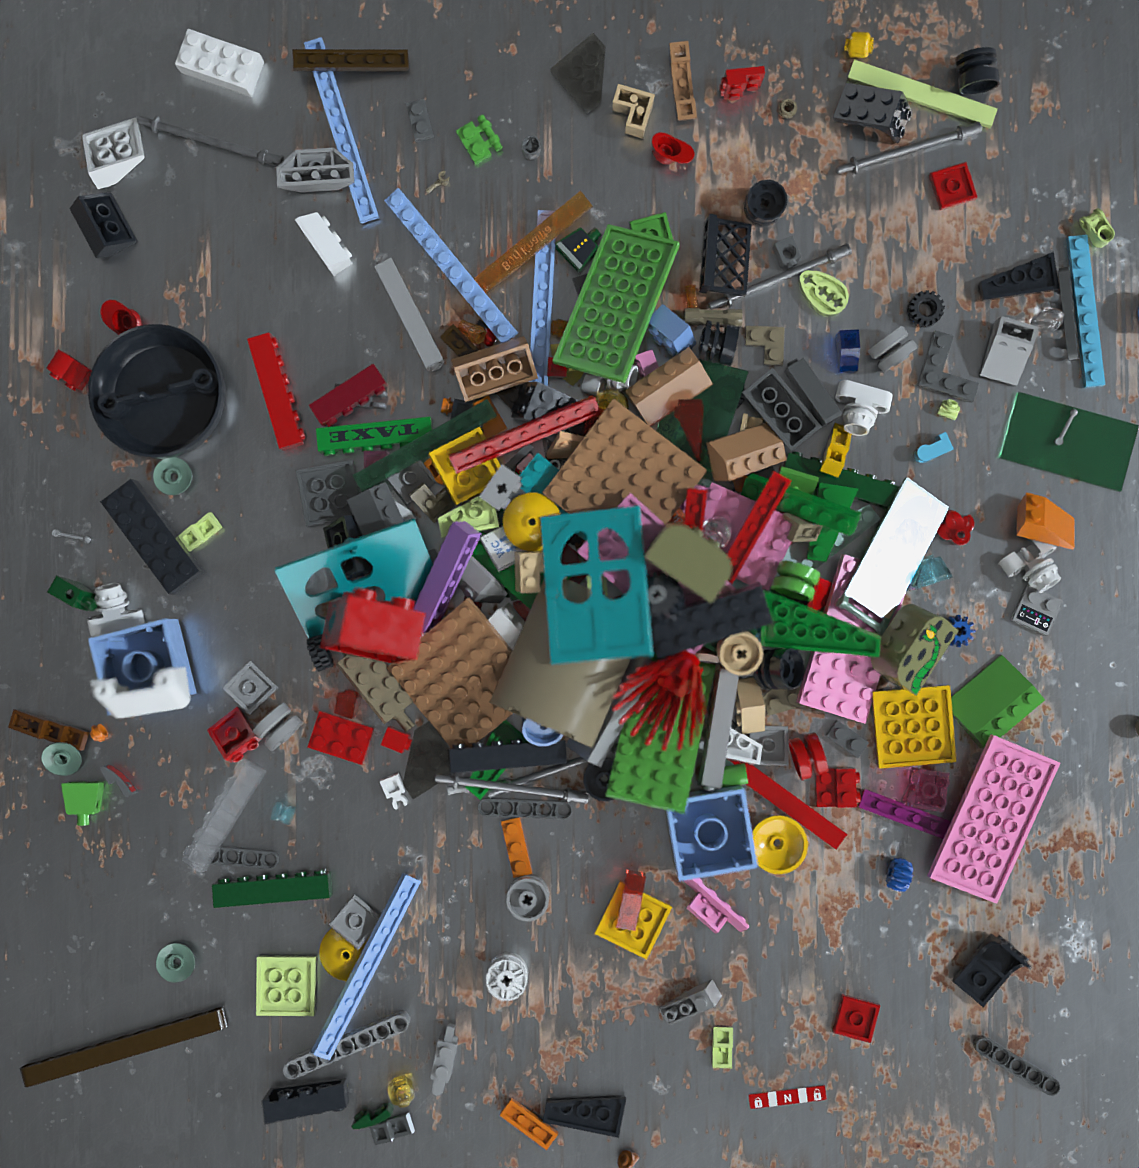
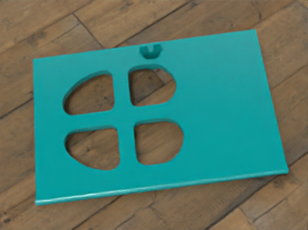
M640 506L541 517L551 665L652 656ZM611 529L622 537L628 549V555L625 559L600 560L598 533L601 530ZM574 533H586L588 562L562 565L560 556L567 540ZM627 570L630 573L631 582L628 593L618 600L605 598L602 593V573ZM572 575H590V598L581 604L569 602L563 595V578Z
M415 518L357 539L348 538L343 544L275 567L274 571L309 639L323 634L326 617L316 613L315 608L317 605L336 598H342L343 592H353V588L364 589L371 586H377L384 591V601H391V597H401L413 600L416 604L419 593L423 589L426 578L434 564ZM356 556L363 557L372 564V572L368 576L355 581L347 580L340 565L342 561ZM321 568H330L338 585L335 588L315 595L308 594L305 591V586L309 578Z

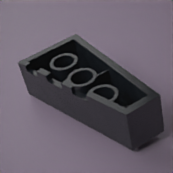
M347 1079L270 1088L262 1100L264 1124L322 1114L328 1111L339 1112L344 1110L349 1103Z

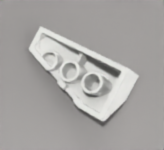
M705 714L697 755H702L708 714ZM731 728L726 759L760 765L763 745Z

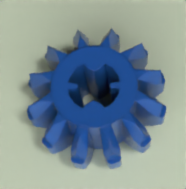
M956 615L955 619L949 617V623L955 628H961L959 631H962L961 634H957L954 637L950 646L954 644L956 647H961L962 644L967 646L968 640L974 639L970 635V633L976 632L975 629H970L974 623L968 622V617L966 616L961 618V615Z
M894 858L887 868V887L894 891L905 892L912 882L914 870L912 863L905 859Z

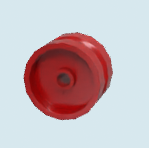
M816 732L806 734L804 736V743L799 737L788 740L792 761L800 780L811 778L812 769L818 776L828 773L825 753Z

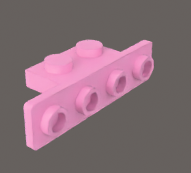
M700 878L684 880L697 893L687 906V909L712 932L718 933L726 921L739 932L749 928L746 920L731 910V906L728 903L721 901L715 891L707 888Z

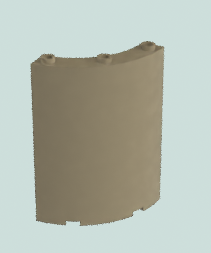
M564 577L562 580V590L564 597L569 602L581 604L590 598V588L566 579L567 577ZM544 579L540 592L536 596L489 703L521 717L523 716L592 748L631 657L551 665ZM602 590V593H603V595H604L605 598H607V599H609V600H614V599H612V598L606 596V595H605L606 592Z

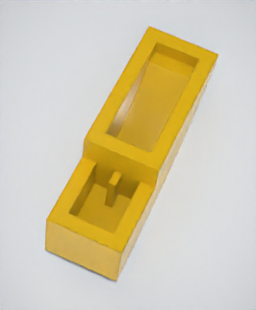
M834 423L820 469V471L835 477H839L844 467L852 434L844 430V426Z

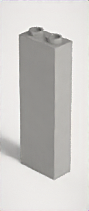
M652 656L631 657L619 687L633 679H628L627 676L637 672L635 671L636 669L653 663L651 661ZM645 680L613 699L592 748L569 738L566 746L586 761L601 767L625 722L619 724V719L638 701L642 693L616 711H613V707L644 683Z

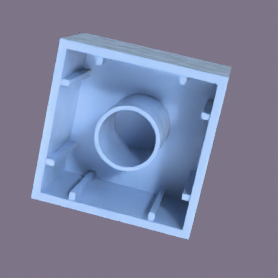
M162 619L88 639L98 680L117 678L119 685L129 687V692L155 688L154 677L158 671L186 667L190 695L197 694L178 619ZM106 709L107 716L111 715V713Z
M741 785L715 789L714 792L704 790L689 792L685 814L665 810L675 871L679 881L758 868L745 790Z

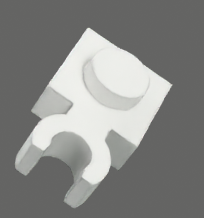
M399 773L380 779V784L386 798L393 797V808L395 810L398 809V800H401L404 806H406L408 800L406 796L401 794L406 789Z

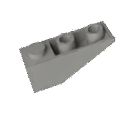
M713 979L661 1006L659 1011L669 1026L715 1007L722 995Z

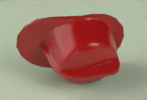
M662 132L656 133L652 137V154L658 162L668 165L674 162L688 163L694 159L695 152L688 143Z
M110 299L102 304L100 310L101 318L107 327L116 334L120 335L129 329L143 326L138 312L127 308L119 301Z

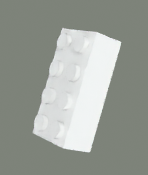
M187 29L175 65L185 75L252 97L264 61L260 53Z

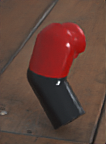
M479 319L475 328L484 332V344L493 346L497 337L485 322Z

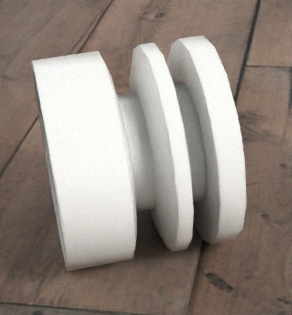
M512 952L499 954L491 961L486 975V985L489 992L495 998L502 1001H511L518 998L524 992L528 978V968L525 961L519 955ZM504 975H507L508 978H510L509 982H506V979H504Z

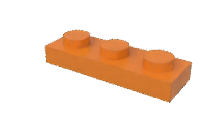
M520 817L501 820L513 878L532 874Z
M512 1097L500 1112L502 1118L545 1150L549 1148L558 1135V1131L547 1123H543L542 1119Z

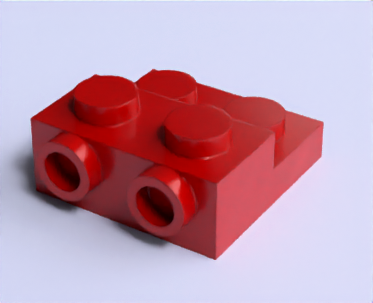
M758 66L726 70L719 85L720 96H723V99L734 101L740 99L746 89L747 91L757 90L761 87L765 76V67Z
M239 707L234 708L207 729L223 758L231 763L242 760L243 754L248 750L256 749L259 746L258 742L262 740V738L259 739L252 732L255 727L249 723Z
M828 768V773L819 776L815 773L816 807H857V803L861 801L860 791L856 789V783H860V774L856 772V768Z

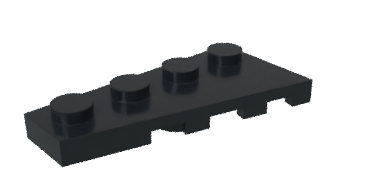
M1054 251L979 282L982 301L1059 290Z
M626 1097L546 1101L543 1123L619 1138Z

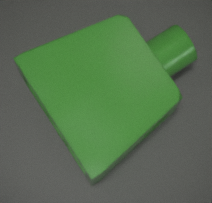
M68 781L62 783L66 814L77 815L78 826L89 825V814H96L100 811L105 781Z

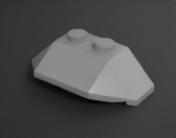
M335 148L295 150L282 164L276 167L277 187L296 192L340 190L355 183L353 162Z
M471 555L457 586L467 598L474 602L501 603L508 593L502 589L498 581Z

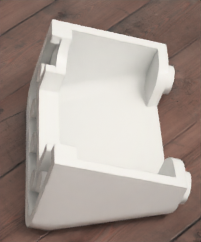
M186 667L158 671L154 677L155 688L129 692V687L119 685L117 678L91 681L94 696L116 718L186 707L190 702Z

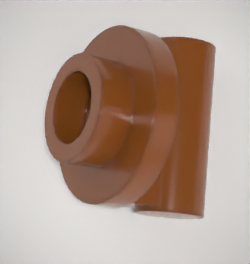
M624 1150L618 1157V1167L632 1168L640 1156L635 1152L632 1153L629 1150Z

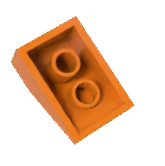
M1026 492L1017 506L1016 536L1073 550L1075 518L1046 497Z

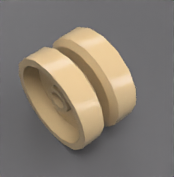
M748 631L720 639L717 642L716 653L718 660L732 674H750L762 662V646L757 638ZM737 650H741V651H742L740 654H737V653H736Z

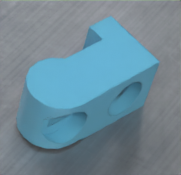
M944 432L936 436L937 442L931 445L925 444L918 447L914 451L915 460L924 463L953 450L954 448L947 433Z

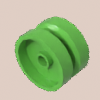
M781 560L777 568V573L780 576L774 577L771 589L796 600L812 601L815 589L812 586L818 584L821 573L801 563Z

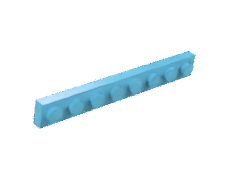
M1088 235L1068 236L1066 243L1084 388L1104 386L1105 376Z

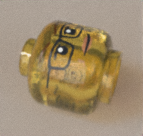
M404 1075L397 1076L391 1080V1083L388 1085L391 1103L401 1108L409 1106L410 1102L415 1098L412 1080Z

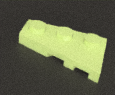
M476 497L438 518L442 538H446L449 527L453 522L466 521L477 531L499 528L496 508L480 497Z

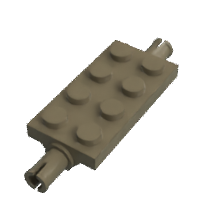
M342 653L344 657L336 664L382 723L385 725L393 719L398 722L405 733L410 730L415 724H413L404 711L414 701L389 672L388 666L382 661Z

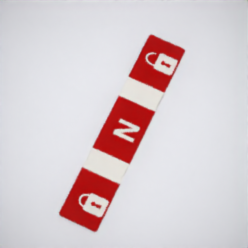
M825 1085L749 1095L750 1109L827 1100Z

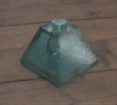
M932 554L923 557V561L917 568L907 591L920 589L953 578L941 556L934 558Z

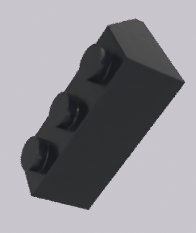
M111 192L78 196L69 208L95 258L112 256L137 242Z
M353 515L343 516L323 528L328 549L343 544L348 538L357 539L362 537ZM358 556L346 559L340 564L347 580L365 576L371 573L373 569L372 564L367 559Z

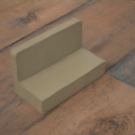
M784 513L783 515L784 519L793 524L787 536L788 540L791 542L817 540L823 527L822 525L789 513Z

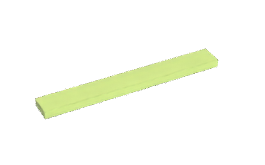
M857 60L853 61L847 78L849 81L864 86L903 91L908 101L972 123L979 121L981 126L989 129L992 127L997 108Z

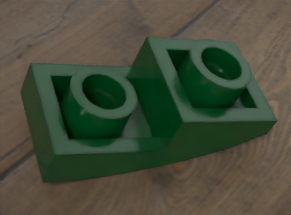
M389 1103L385 1107L383 1105L379 1106L374 1112L370 1108L365 1112L361 1110L353 1117L354 1121L351 1127L355 1130L374 1126L392 1116L394 1108Z

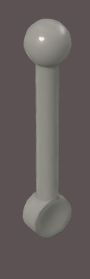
M1076 409L1070 411L1067 423L1059 438H1056L1054 441L1056 445H1062L1063 437L1072 419L1078 414Z
M57 529L52 531L54 537L63 536L82 540L85 543L91 541L89 536L81 537L62 533Z

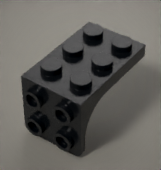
M846 83L833 119L836 122L876 128L888 134L893 142L898 144L905 134V126L907 121L911 119L912 109L903 91Z
M526 382L519 388V397L512 406L511 417L529 422L579 400L540 382ZM585 421L566 428L562 432L580 435Z
M990 934L952 979V982L984 1008L1013 972L1021 967L1030 969L1032 966L1027 963L1030 959L1014 948L1010 942L1000 935L996 937Z

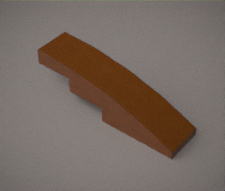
M13 709L8 728L38 739H45L53 743L63 742L70 744L77 750H84L89 735L88 731L17 709Z

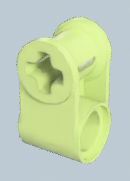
M1096 208L1092 214L1079 219L1081 228L1086 232L1095 247L1102 248L1114 238V229L1107 221L1101 209ZM1100 233L1105 235L1106 240L1100 237Z

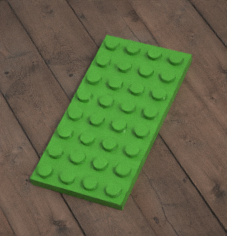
M608 224L552 360L554 364L625 384L679 249V242Z
M652 651L651 661L655 662L662 659H658L657 653ZM700 661L698 666L700 670L703 667L701 679L705 709H707L716 665ZM651 684L648 688H646V689L642 692V694L640 695L639 699L643 696V694H644L653 684ZM654 696L639 714L634 712L626 720L621 730L606 797L685 814L705 714L703 713L702 725L699 722L698 737L694 729L693 744L690 747L689 727L691 709L689 702L682 748L680 751H677L679 736L677 727L682 706L681 702L667 749L662 751L661 746L666 731L662 730V726L669 710L668 707L651 744L646 746L645 740L656 718L652 724L647 723V718L635 736H631L630 732L653 701Z

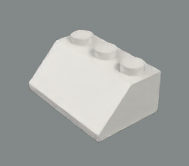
M318 212L295 219L333 276L353 264L349 259L352 257L351 253L346 247L342 248L339 242L341 239L335 231L331 233L328 228L330 223L325 216L320 217Z

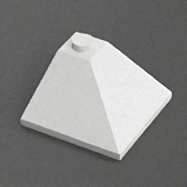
M137 118L82 135L88 174L97 189L116 184L145 158Z

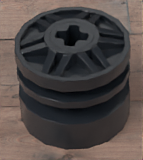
M992 47L975 48L965 51L955 58L957 74L960 75L958 77V84L961 94H981L991 91L1000 85L999 70L995 68L998 64L996 49Z
M771 179L755 183L749 190L743 203L746 218L752 224L760 227L775 223L785 211L787 193L781 184ZM761 203H767V207L761 208L760 205Z
M707 320L700 336L698 346L699 360L704 361L706 353H709L708 362H712L714 355L717 354L719 364L731 366L737 347L740 327L727 324L724 331L721 332L720 323L716 322L714 330H711L712 321Z
M795 649L763 650L762 662L753 671L757 685L764 690L796 689L804 678V662L801 654Z

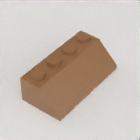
M524 336L451 360L465 402L538 379L531 352Z
M688 347L626 389L625 392L642 419L651 427L713 385L698 358Z
M767 423L707 442L714 481H730L786 461L783 441Z

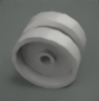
M904 326L899 327L868 350L873 359H877L883 354L886 355L878 363L883 373L893 366L896 367L907 359L909 354L919 348L914 340H908L901 345L900 342L909 334Z
M282 703L275 708L252 731L259 739L270 734L264 743L270 751L285 743L303 723L297 715L291 716L285 721L291 713V709L286 703Z
M533 874L517 877L508 888L506 899L508 910L514 917L522 921L538 919L548 908L550 893L547 884L542 878ZM528 894V896H532V898L526 899L525 895Z

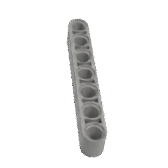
M400 1010L343 1034L330 1060L313 1055L311 1052L312 1048L289 1058L283 1067V1074L288 1079L298 1078L398 1035L408 1028L410 1015L406 1011ZM397 1018H402V1019H404L405 1024H404V1025H399V1024H397L396 1019H397ZM381 1025L385 1026L387 1028V1032H380L378 1027ZM366 1033L369 1036V1040H363L360 1034ZM343 1041L350 1042L352 1047H344ZM307 1057H313L316 1063H310ZM290 1064L296 1065L297 1068H298V1070H297V1071L291 1070L290 1067H289V1065H290Z

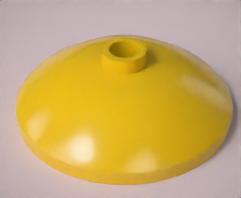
M525 493L519 495L509 503L504 512V532L510 542L522 550H542L541 517L561 515L557 505L543 494ZM530 518L536 520L534 526L529 525L528 521Z
M782 815L770 816L760 821L753 829L752 836L757 865L763 870L772 874H785L798 868L804 861L808 850L807 836L799 823L792 818ZM776 839L780 840V844L778 846H774L773 844L774 840Z
M331 928L323 937L319 949L320 961L324 969L332 977L347 981L368 939L357 950ZM343 952H348L350 956L348 958L344 957Z

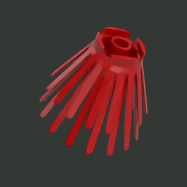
M685 650L635 670L637 672L627 676L628 679H633L621 685L619 688L622 690L614 694L613 698L619 697L643 680L645 682L613 707V711L632 701L651 684L653 685L619 719V724H623L634 712L639 714L655 696L631 730L630 735L635 736L647 718L648 724H652L656 718L645 740V745L649 746L669 707L662 726V730L666 731L661 750L665 751L682 702L677 732L679 733L677 751H680L690 702L689 746L691 747L694 729L698 737L699 722L702 725L703 713L706 714L701 679L703 667L700 670L698 666L700 660L693 653Z

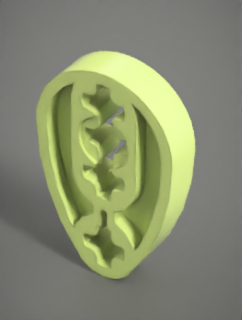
M807 270L801 273L798 279L801 292L815 311L828 317L842 312L849 299L848 290L842 282L819 271ZM808 276H810V282L805 284L804 277L807 278ZM825 288V294H833L832 299L834 301H837L839 299L841 301L840 305L842 307H834L833 305L835 302H833L832 300H830L829 302L826 301L827 296L824 294L822 296L819 295V289Z

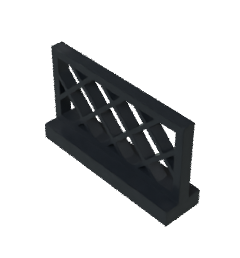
M715 214L708 215L704 222L700 293L711 291L742 297L747 295L752 224L720 219ZM718 225H724L729 232L722 235L718 230ZM738 228L746 229V236L742 239L735 231ZM730 234L738 241L732 246L726 240V237ZM720 241L728 248L723 253L717 248V243ZM739 244L745 250L741 256L734 249ZM729 251L736 258L731 264L724 257ZM718 259H721L727 266L721 271L715 265ZM737 262L743 266V271L740 274L733 268V265ZM727 269L735 276L730 281L722 274ZM718 276L725 283L722 287L714 286V279ZM737 279L742 285V290H736L731 283Z

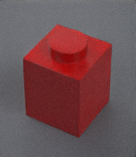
M388 726L380 745L403 753L405 750H409L411 746V734Z

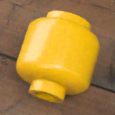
M852 32L850 38H846L845 50L848 51L851 58H867L869 54H872L874 38L870 36L869 32Z

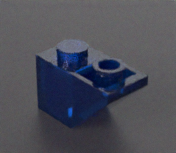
M859 329L840 330L836 334L838 373L857 372L860 357Z

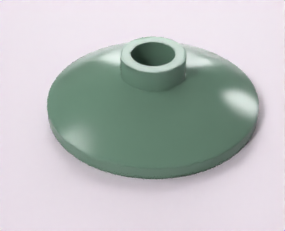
M180 458L163 459L154 469L153 480L161 492L167 495H178L190 486L192 472L189 465ZM176 473L177 479L172 480V475Z
M63 742L52 743L42 753L43 765L53 774L61 776L71 775L81 766V755L70 744Z
M172 943L165 946L158 953L156 968L163 979L169 982H181L192 974L195 968V957L186 945ZM175 958L180 959V964L175 963Z

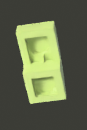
M210 512L196 524L190 525L178 537L190 552L223 527L213 513Z
M713 1027L712 1068L731 1069L733 1028Z

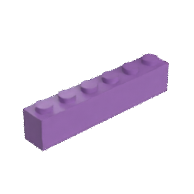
M466 521L453 522L449 527V532L441 545L440 552L434 560V565L413 610L426 613L423 633L429 632L442 620L481 536V533Z

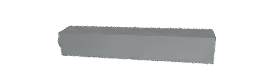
M389 258L375 265L374 267L427 371L440 369L442 367L441 364L445 362L392 258Z
M719 669L715 672L697 786H702L704 791L709 792L721 789L739 678V675L732 674L725 669Z

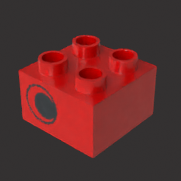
M353 588V592H343L342 598L329 602L320 648L391 664L417 660L426 613L413 610L415 604L413 600L391 597V601L382 600L376 602V592L362 588Z

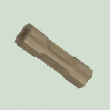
M685 308L684 322L689 326L706 325L707 320H710L712 325H716V322H719L720 325L726 326L731 324L741 327L743 312L742 309L703 310L700 308Z

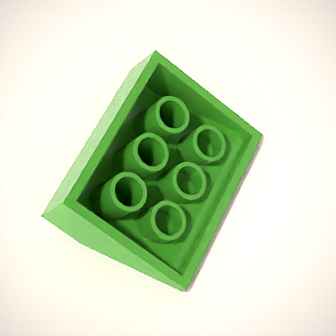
M1003 655L996 658L951 696L953 717L978 747L982 749L985 748L990 734L1001 738L1045 701L1038 690Z

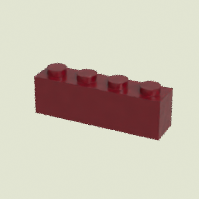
M373 363L308 406L322 426L325 427L327 425L330 427L337 422V418L343 415L345 417L354 411L353 408L357 405L363 406L370 401L369 398L374 394L376 396L386 391L385 387L388 384Z

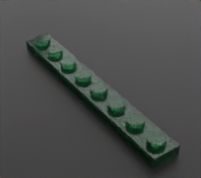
M488 399L352 476L360 490L364 492L429 456L428 453L491 421L497 415Z

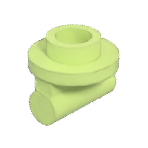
M952 399L944 400L938 408L937 414L956 420L960 407Z

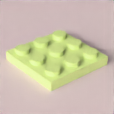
M258 955L256 1016H315L316 956Z

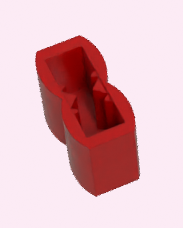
M60 349L57 350L46 369L51 371L50 376L58 381L62 378L66 381L65 386L73 391L76 389L83 391L92 371Z

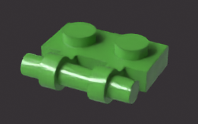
M480 115L477 118L480 123L479 126L475 127L471 121L456 130L458 137L475 165L491 156L489 148L494 147L496 151L503 148L500 144L499 136L495 135L490 121L486 120L484 115ZM483 132H485L489 138L485 142L480 135Z

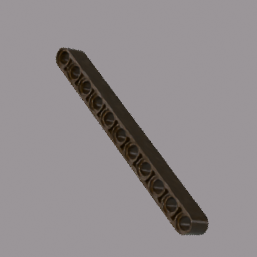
M218 1007L35 1061L19 1069L24 1087H31L217 1032L228 1027L223 1007Z

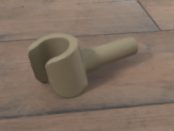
M441 171L438 175V180L425 189L427 193L439 185L445 186L449 183L450 177L445 180L441 179L446 174V171Z

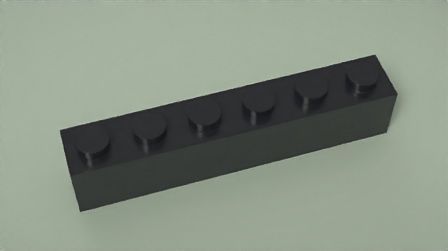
M511 739L510 743L504 744L502 740L491 741V745H483V742H474L472 746L464 747V744H452V748H448L449 772L461 773L567 764L566 740L560 739L557 743L549 746H538L530 742H522V739Z

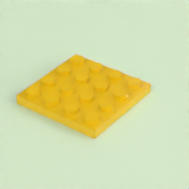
M950 685L922 687L917 696L904 689L872 691L876 753L879 769L957 762Z

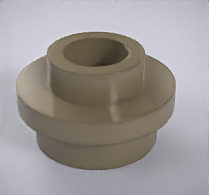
M784 99L778 106V112L784 118H791L797 112V104L792 99ZM784 107H789L791 111H785Z

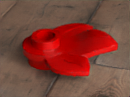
M949 510L945 518L946 524H940L937 534L944 540H952L956 545H966L971 538L970 532L974 528V519L970 514L962 518L958 512ZM963 533L965 537L959 538L957 534Z

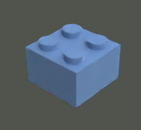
M664 304L652 314L648 330L654 335L653 340L659 346L663 344L671 356L678 355L688 347L692 349L697 344L690 326Z

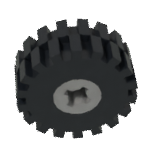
M655 572L652 573L653 577L646 575L649 618L651 625L655 622L657 626H661V622H664L665 625L669 624V619L674 621L677 619L676 614L681 615L682 611L680 608L685 607L684 601L686 600L677 579H674L669 574L666 576L665 572H661L660 576Z

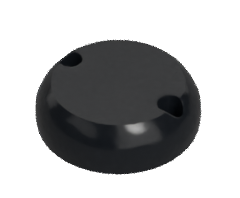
M148 324L121 333L105 346L92 367L88 384V399L97 426L113 444L130 454L142 458L168 459L194 450L212 434L224 410L226 387L221 367L215 356L203 342L177 327Z

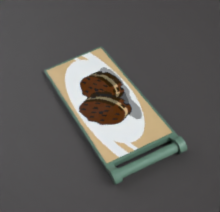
M904 478L843 595L838 599L836 606L847 610L882 636L949 507L909 478ZM849 597L883 619L882 622L878 623L848 602Z

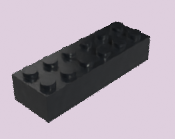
M128 480L100 501L168 594H177L205 573L137 480Z
M758 582L717 595L712 603L703 599L687 604L684 608H680L682 611L681 615H675L676 620L669 619V624L666 625L664 622H661V626H657L654 622L653 625L650 624V630L659 659L769 625L773 621L762 585Z

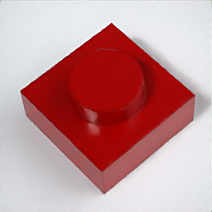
M548 357L547 376L567 378V367L554 364L552 361L554 357Z

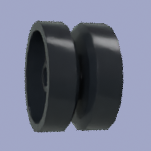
M606 757L601 767L589 763L584 771L583 783L585 789L592 798L598 801L608 802L615 799L606 797L614 759ZM603 775H607L608 780L606 782L601 781Z

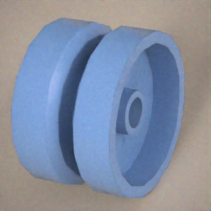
M522 716V733L531 744L549 746L562 739L563 735Z

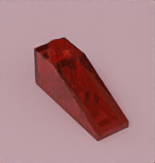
M678 399V406H675L674 409L675 418H678L696 460L701 461L704 411L702 399Z
M626 869L616 928L636 930L646 880L644 872Z

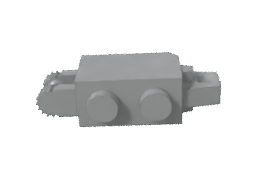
M448 1023L446 1034L441 1033L438 1039L430 1079L434 1080L432 1092L436 1096L443 1093L445 1083H449L459 1040L458 1036H454L455 1024Z

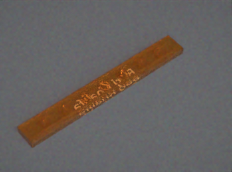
M579 191L477 275L474 280L488 294L593 207L592 204Z

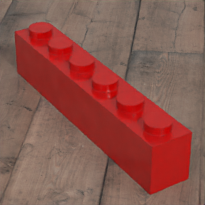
M269 332L248 338L247 341L279 449L285 451L305 445L303 440L306 439L303 428L299 427L298 423L301 420L297 409L294 410L293 406L295 398L293 392H289L287 386L290 384L287 373H284L282 366H285L284 361L277 352V348H279L277 338L273 337Z

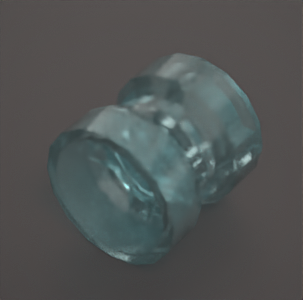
M277 801L272 810L271 820L283 821V824L290 825L296 807L291 805L285 806L282 802Z

